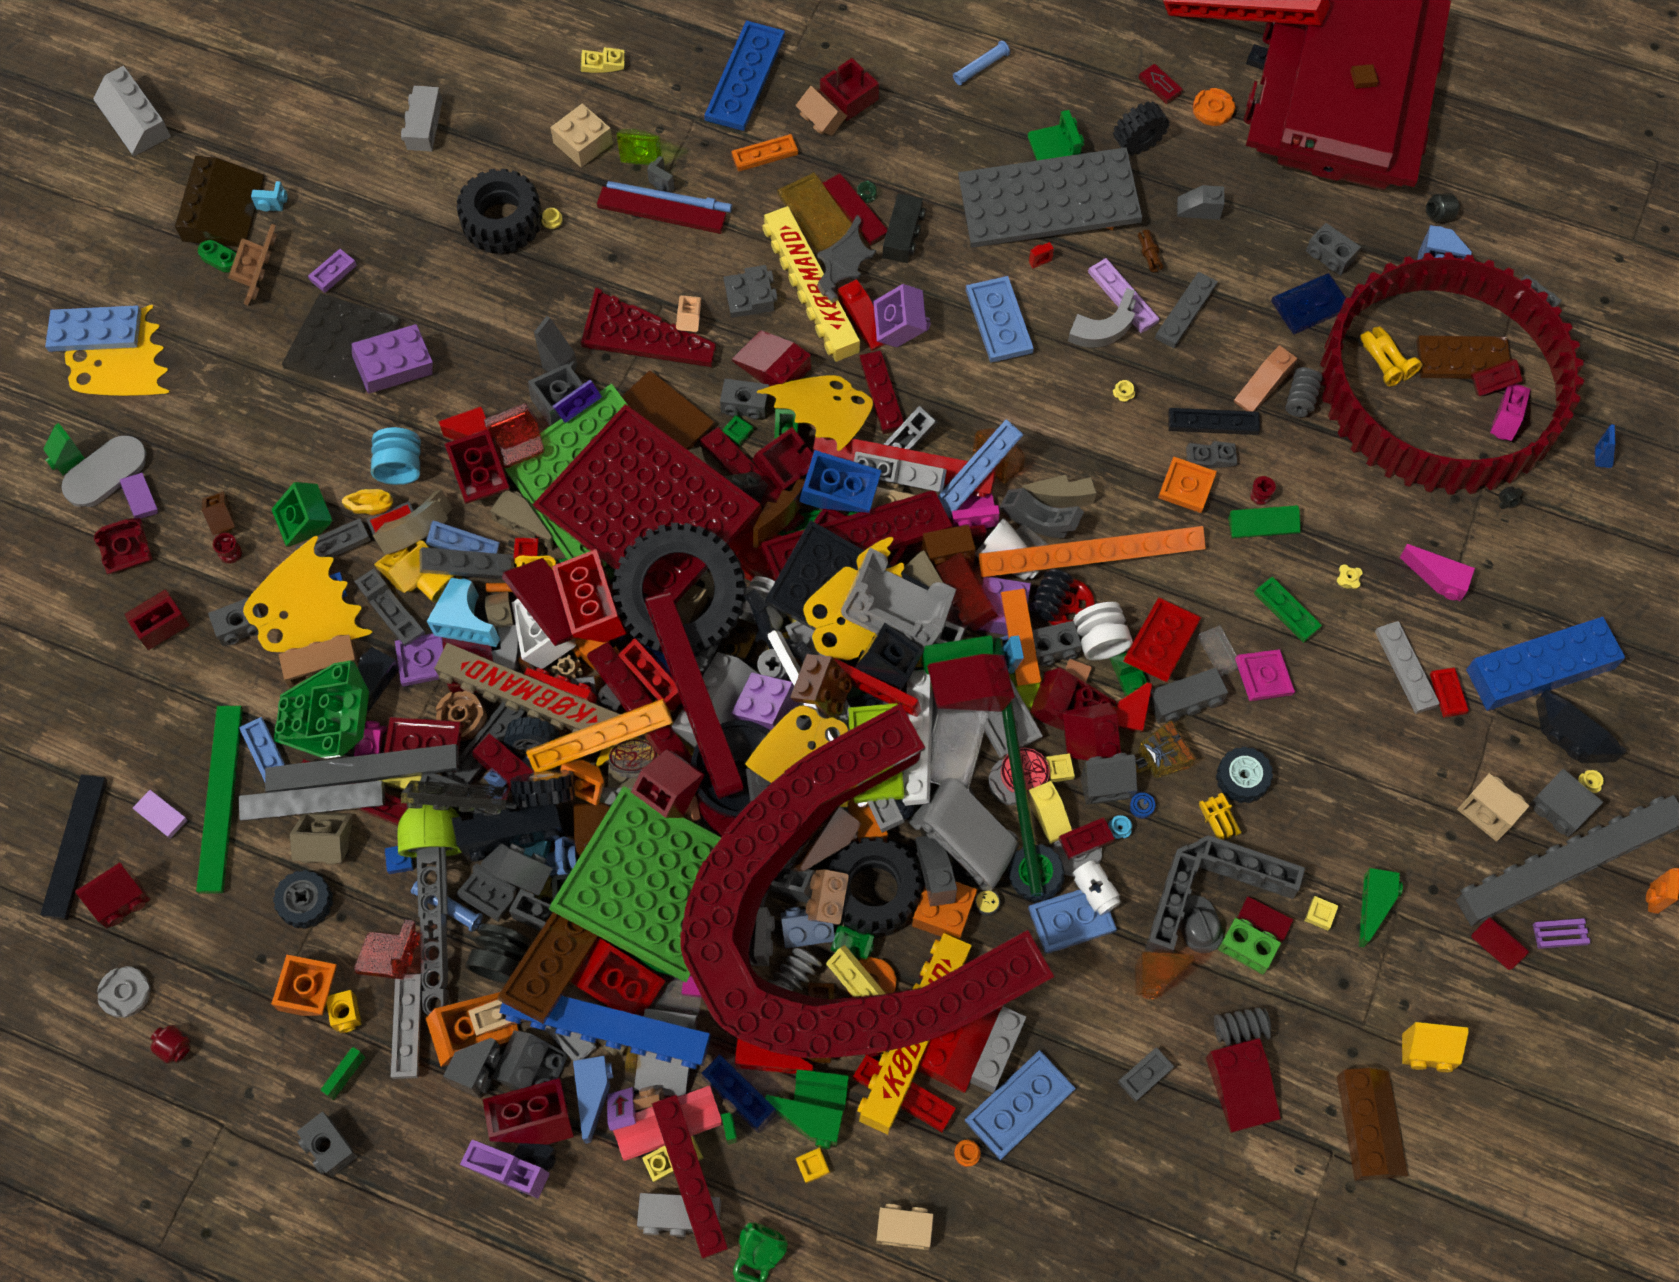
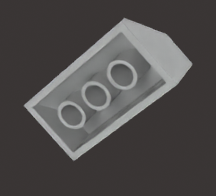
M124 66L104 76L93 99L133 157L171 137L164 121Z
M717 652L702 678L721 724L735 720L731 713L751 672L758 673L739 658ZM683 707L673 723L672 729L685 746L695 748L697 742Z

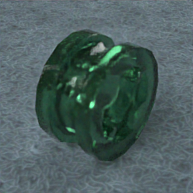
M864 181L858 185L857 194L865 203H871L876 198V186L872 182ZM868 190V193L870 192V194H865V192L863 193V191Z

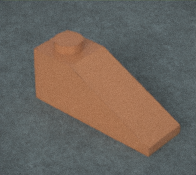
M1279 345L1234 399V403L1245 411H1255L1290 375L1297 357Z

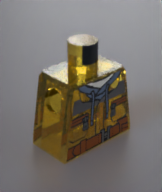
M1172 721L1167 722L1141 742L1138 749L1141 756L1135 759L1137 773L1150 769L1155 778L1189 769L1195 761L1194 755Z

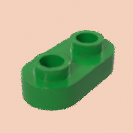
M213 240L204 241L198 247V254L202 261L222 272L228 273L231 271L236 256L234 251Z

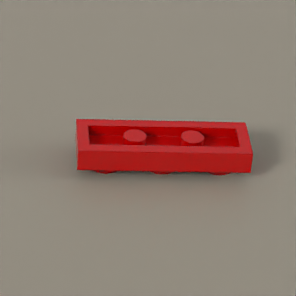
M527 668L524 673L526 676L595 704L597 701L592 688L586 684H572L569 679L560 675L557 678L549 676V672L537 668L536 671Z

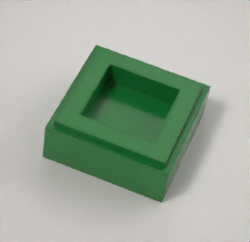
M735 415L722 431L732 442L740 447L753 432V427Z
M730 1112L721 1114L727 1144L737 1143L732 1114Z

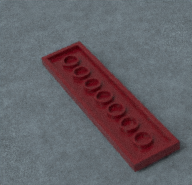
M933 490L872 508L869 513L859 512L820 524V526L864 551L888 537H893V541L887 547L890 551L922 541L923 533L953 527L936 492ZM804 530L761 543V550L775 581Z

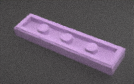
M1107 258L1093 265L1088 270L1091 277L1118 308L1126 288L1134 290ZM1135 291L1133 299L1136 300L1132 311L1135 313L1132 324L1140 333H1143L1158 324L1159 318Z

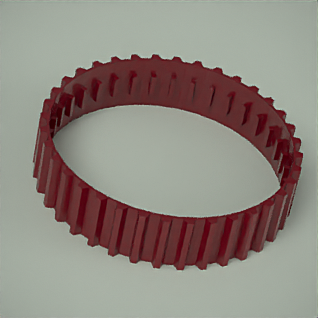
M1446 252L1443 258H1434L1431 253H1424L1423 258L1419 260H1414L1407 256L1404 257L1402 264L1398 266L1391 262L1386 264L1382 274L1370 273L1365 285L1358 283L1351 298L1345 299L1326 341L1325 351L1320 361V366L1324 367L1321 373L1323 379L1320 383L1326 386L1322 395V401L1329 403L1331 406L1328 414L1329 419L1337 421L1340 425L1338 435L1340 437H1348L1353 443L1350 450L1353 453L1362 452L1368 457L1366 464L1370 467L1378 465L1385 469L1384 476L1388 478L1394 475L1404 479V485L1411 487L1414 483L1424 485L1426 492L1431 493L1435 487L1445 488L1448 495H1454L1457 489H1466L1469 494H1475L1478 488L1486 486L1491 491L1496 489L1502 480L1510 484L1516 480L1521 471L1526 474L1529 473L1537 461H1542L1574 415L1572 412L1581 398L1577 393L1584 384V379L1578 376V373L1584 363L1582 359L1576 358V352L1580 344L1579 341L1571 340L1569 335L1573 329L1571 323L1562 322L1559 317L1562 312L1561 308L1551 307L1546 301L1548 294L1545 291L1537 293L1531 288L1532 281L1527 278L1521 281L1514 276L1513 269L1508 267L1503 271L1496 268L1492 260L1488 259L1485 263L1477 262L1474 260L1473 255L1469 254L1464 259L1454 258L1451 252ZM1424 290L1445 291L1465 295L1500 310L1517 322L1531 336L1549 364L1556 391V409L1552 414L1553 419L1535 443L1531 442L1527 447L1517 452L1496 458L1478 460L1455 459L1435 455L1407 444L1381 427L1364 410L1354 396L1346 379L1343 359H1341V351L1344 345L1342 341L1356 315L1359 316L1370 305L1387 297L1405 292Z

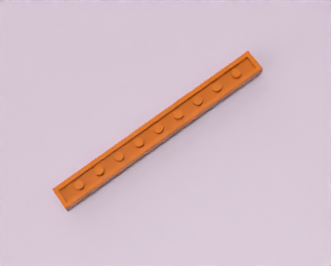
M1203 526L979 553L981 577L1206 549Z

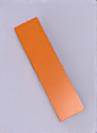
M1025 588L1001 592L1008 640L1011 636L1019 635L1024 659L1014 672L1016 685L1018 687L1041 683Z

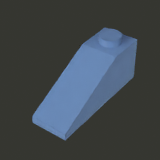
M604 1056L573 1061L582 1139L585 1144L591 1143L610 1088L609 1079L613 1078L612 1064L607 1063Z

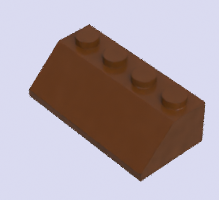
M1373 1068L1343 1070L1336 1077L1354 1180L1364 1181L1408 1177L1389 1071Z

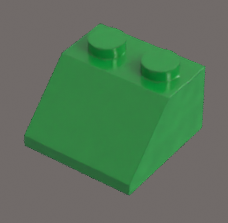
M294 482L271 509L286 547L321 535L332 522L319 486L314 483Z

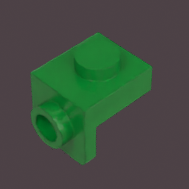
M838 926L831 951L836 952L840 947L846 945L857 960L867 959L873 951L874 945L872 942L874 935H863L844 926Z

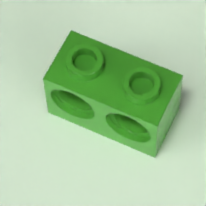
M1235 918L1218 950L1263 975L1268 969L1281 942L1277 941L1276 937L1271 933L1261 932L1253 928V924L1249 921ZM1233 934H1241L1244 937V942H1237ZM1256 946H1263L1267 951V955L1259 954Z

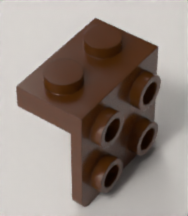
M806 654L790 698L794 702L814 704L828 718L833 717L838 720L843 712L848 692L851 690L852 680L832 657Z

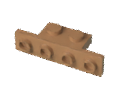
M271 224L263 246L243 238L240 241L228 278L249 286L244 301L245 305H248L251 299L255 300L259 288L256 287L257 281L261 282L265 269H262L263 263H268L271 255L268 247L269 245H274L277 234L274 233L276 226L274 224Z

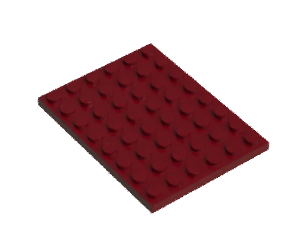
M626 404L532 504L536 510L587 550L597 549L602 561L614 571L620 568L621 564L618 561L621 556H626V548L629 545L633 546L638 536L644 537L647 535L646 531L650 529L657 530L658 526L663 524L671 526V523H679L680 525L688 523L713 532L729 545L762 509L760 503ZM672 553L663 556L649 568L643 583V594L650 597L669 591L676 605L708 567L702 560L687 553Z

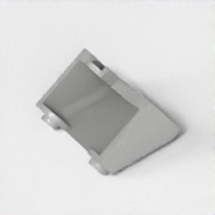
M869 548L842 606L841 613L843 617L875 634L886 623L924 650L925 646L934 643L943 629L956 589L940 582L933 583L928 590L885 570L888 564L886 556L879 551Z
M946 778L930 796V803L923 804L908 822L916 830L922 827L928 833L927 836L930 839L934 838L966 870L964 874L967 877H971L968 883L973 888L991 891L999 882L1019 847L1018 837L1012 831L1006 830L967 790L968 786L960 778Z

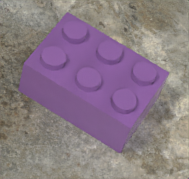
M416 324L352 343V357L368 394L432 375L433 362Z

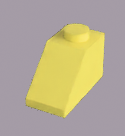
M1052 781L1029 790V805L1050 843L1058 841L1060 835L1072 831L1063 802Z

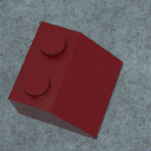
M1109 702L1062 711L1066 754L1070 753L1071 758L1088 761L1092 757L1101 756L1105 759L1112 758L1114 755L1121 753L1117 713Z
M121 862L75 891L95 919L106 929L118 925L125 916L131 912L141 910L145 903L151 900L137 877Z

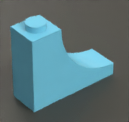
M451 578L431 612L427 623L434 636L497 647L500 638L494 626L475 617L474 610L479 595L472 581Z

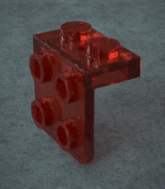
M526 403L484 419L486 428L495 438L500 462L504 468H509L544 453L545 449L537 418Z
M404 920L399 935L377 932L368 933L354 967L355 973L404 980L407 969L412 963L414 949L418 946L420 938L419 932L416 931L415 921Z

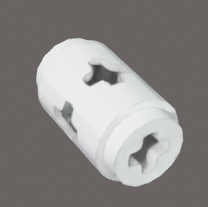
M1094 860L1083 864L1073 872L1075 876L1074 881L1080 890L1086 894V899L1095 912L1098 911L1100 916L1113 910L1121 903L1119 899L1120 894L1113 884L1107 880L1108 877L1100 864H1096ZM1096 882L1098 885L1103 883L1100 887L1102 890L1100 893L1096 891L1091 892L1093 890V883Z

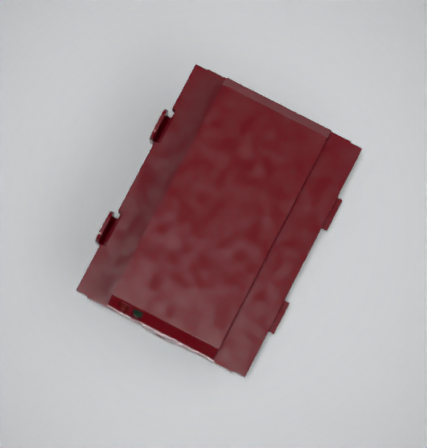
M1329 0L1330 8L1321 25L1266 22L1262 40L1264 43L1269 44L1260 80V84L1263 86L1258 99H1254L1258 81H1254L1249 93L1243 119L1246 124H1250L1245 146L1255 148L1258 152L1278 156V165L1310 172L1312 175L1336 181L1343 180L1379 190H1385L1390 184L1415 187L1422 155H1425L1430 128H1427L1437 74L1441 71L1445 51L1443 42L1451 0ZM1373 64L1378 79L1377 86L1355 88L1350 72L1352 66Z

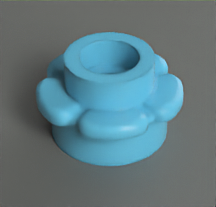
M1115 816L1113 820L1109 821L1108 826L1114 838L1120 839L1121 837L1127 838L1130 836L1132 823L1127 817Z

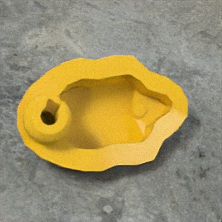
M364 489L345 496L342 499V504L354 514L378 515L391 508L393 498L390 493L381 489Z

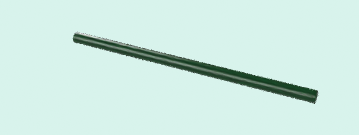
M994 638L993 655H1004L1005 657L1002 639ZM1011 701L1002 711V718L1030 892L1032 897H1037L1044 893L1013 703Z

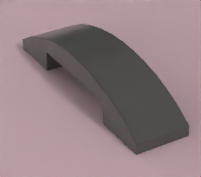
M375 569L354 581L374 610L405 647L425 634L424 630L412 615L410 616Z

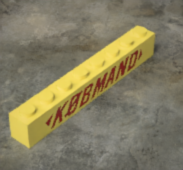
M787 206L765 214V224L762 225L766 237L771 238V246L774 253H778L781 257V266L783 270L788 271L792 287L796 286L801 304L805 303L808 318L810 321L814 320L817 335L819 338L823 337L827 354H832L835 362L860 353V340L839 301L837 300L832 303L819 292L817 284L824 273L789 207Z

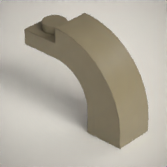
M442 490L434 491L420 507L410 514L384 523L373 537L384 554L399 551L428 536L432 521L445 523L448 520L446 515L453 507Z

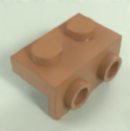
M816 870V874H813L810 888L813 889L812 897L808 900L806 906V914H808L809 921L832 924L841 923L848 874L830 870Z

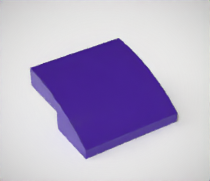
M589 380L557 402L553 407L566 423L602 396L592 381Z

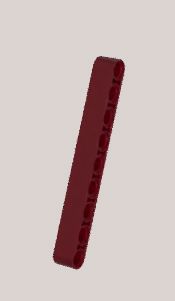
M666 591L645 598L648 614L717 797L721 799L743 791L740 775L670 592Z

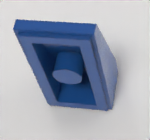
M1613 424L1608 427L1595 446L1596 467H1613L1615 451V425Z

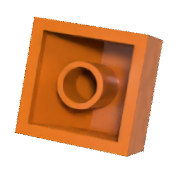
M286 955L271 1004L281 1012L300 1016L323 1015L337 965Z

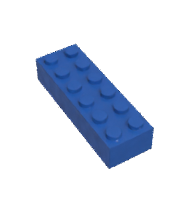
M1600 617L1474 658L1466 671L1486 710L1490 711L1541 694L1546 689L1550 691L1616 669L1625 659V656L1604 617Z

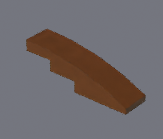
M798 479L792 492L782 490L776 503L766 502L753 528L754 548H759L762 542L775 537L796 516L803 505L799 501L805 480Z

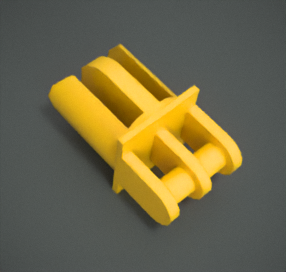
M1223 793L1218 794L1216 798L1209 797V801L1204 802L1202 800L1199 802L1200 809L1206 819L1205 823L1209 822L1218 839H1229L1233 834L1235 836L1242 834L1230 811L1232 805L1228 804ZM1218 804H1221L1223 808L1219 809ZM1208 808H1212L1213 812L1210 813Z

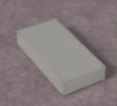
M546 1026L548 1034L568 1054L572 1061L586 1059L597 1049L593 1043L580 1040L581 1034L571 1032V1036L568 1037L556 1034V1028Z

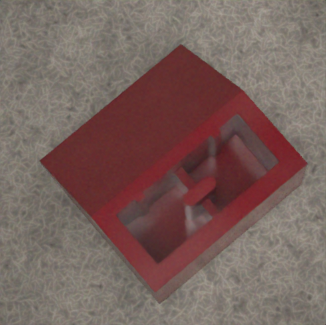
M166 589L124 614L133 631L148 651L190 626Z
M666 749L641 770L631 793L665 818H683L705 774L671 750Z

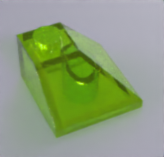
M621 129L617 132L621 163L649 165L659 156L662 157L660 136L637 129Z

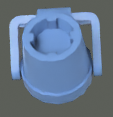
M564 836L555 840V851L547 854V865L553 868L550 873L551 878L553 875L570 874L578 861L574 840Z

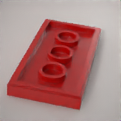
M1158 597L1123 662L1167 682L1201 617Z

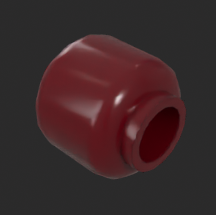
M169 1025L165 1028L159 1027L150 1038L153 1041L150 1047L151 1052L166 1064L179 1063L191 1049L189 1045L190 1037L175 1025Z

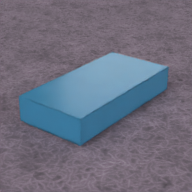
M1019 635L1011 636L1003 647L1009 674H1013L1024 659Z

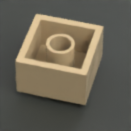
M584 104L579 105L550 127L553 143L581 168L613 144L610 127Z
M1489 773L1457 810L1497 842L1513 826L1529 805L1521 795L1513 793L1505 786L1501 779L1493 777Z

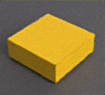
M820 1147L795 1158L806 1184L830 1174Z

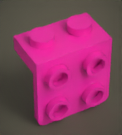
M971 494L958 510L952 511L950 521L953 527L968 524L969 526L985 525V528L996 527L999 522L998 505H994L992 494H986V498Z

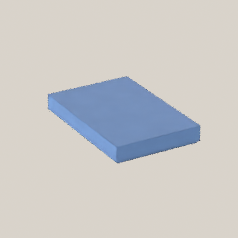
M1092 885L1093 890L1091 892L1096 891L1100 893L1102 891L1100 885ZM1081 890L1048 899L1028 907L1045 954L1108 935L1117 930L1110 911L1100 916L1098 911L1095 912L1086 899V894Z

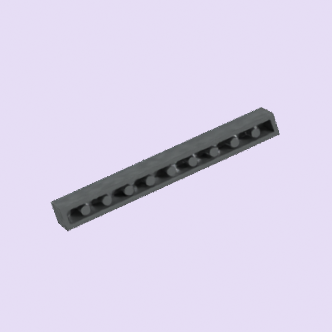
M1674 795L1666 799L1660 796L1649 803L1651 806L1645 809L1641 805L1629 812L1630 816L1623 818L1622 815H1619L1608 822L1609 825L1604 828L1598 825L1587 831L1589 834L1581 838L1580 835H1576L1567 840V845L1563 847L1557 844L1545 851L1546 855L1539 857L1538 854L1526 859L1524 861L1525 864L1520 867L1514 864L1503 870L1504 874L1499 877L1493 874L1483 879L1482 885L1475 887L1474 884L1463 888L1461 890L1462 894L1456 899V902L1472 927L1485 921L1488 917L1491 918L1678 830L1679 802Z

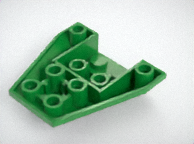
M350 660L333 663L282 693L278 703L274 741L324 759L343 756L361 741L364 736L369 690L355 662Z

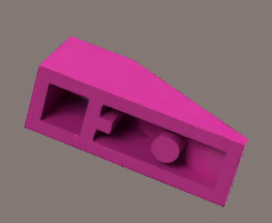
M1516 383L1506 387L1491 427V434L1502 440H1513L1524 417L1530 388Z
M1406 544L1400 555V559L1437 593L1444 595L1447 599L1461 601L1467 593L1475 568Z

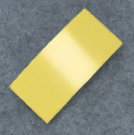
M604 47L603 53L582 50L581 72L604 73L624 69V50Z
M691 1136L698 1160L700 1161L704 1157L694 1136ZM665 1146L642 1158L653 1182L674 1174Z

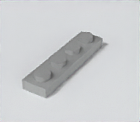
M1399 621L1378 627L1375 633L1415 714L1438 707L1440 703Z
M421 974L395 975L391 1059L392 1079L419 1078L422 1008Z

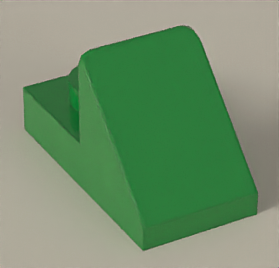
M1127 652L1110 657L1111 664L1125 697L1147 683L1142 670L1123 662Z

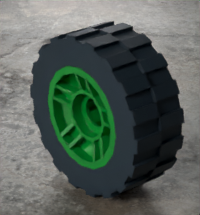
M1042 844L1036 845L1039 869L1041 870L1043 895L1031 896L1023 847L1015 853L1008 869L1013 888L1017 894L1023 896L1028 901L1038 902L1041 900L1045 901L1050 897L1053 898L1061 890L1062 883L1064 884L1065 871L1059 855L1052 848H1047Z

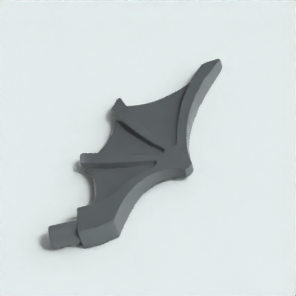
M858 215L855 217L849 230L838 242L817 254V258L821 259L826 267V271L818 281L817 287L819 292L832 303L838 300V296L834 292L835 284L845 278H860L861 273L858 272L859 265L865 259L872 258L876 253L875 249L869 250L865 247L859 237L861 219Z

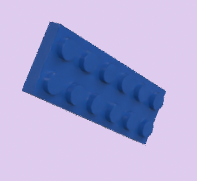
M750 21L745 22L705 112V121L745 131L785 38L784 30Z

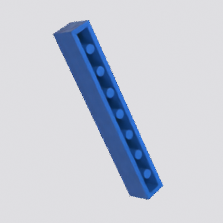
M565 996L560 998L544 1024L502 1003L499 1012L506 1015L505 1020L520 1024L521 1020L530 1021V1027L540 1030H546V1026L556 1028V1034L568 1037L571 1036V1032L581 1034L580 1040L596 1043V1039L606 1041L605 1046L618 1050L621 1049L622 1045L631 1047L630 1053L646 1056L647 1052L657 1054V1060L671 1063L672 1058L682 1060L681 1066L696 1069L697 1065L704 1066L712 1036L710 1033Z

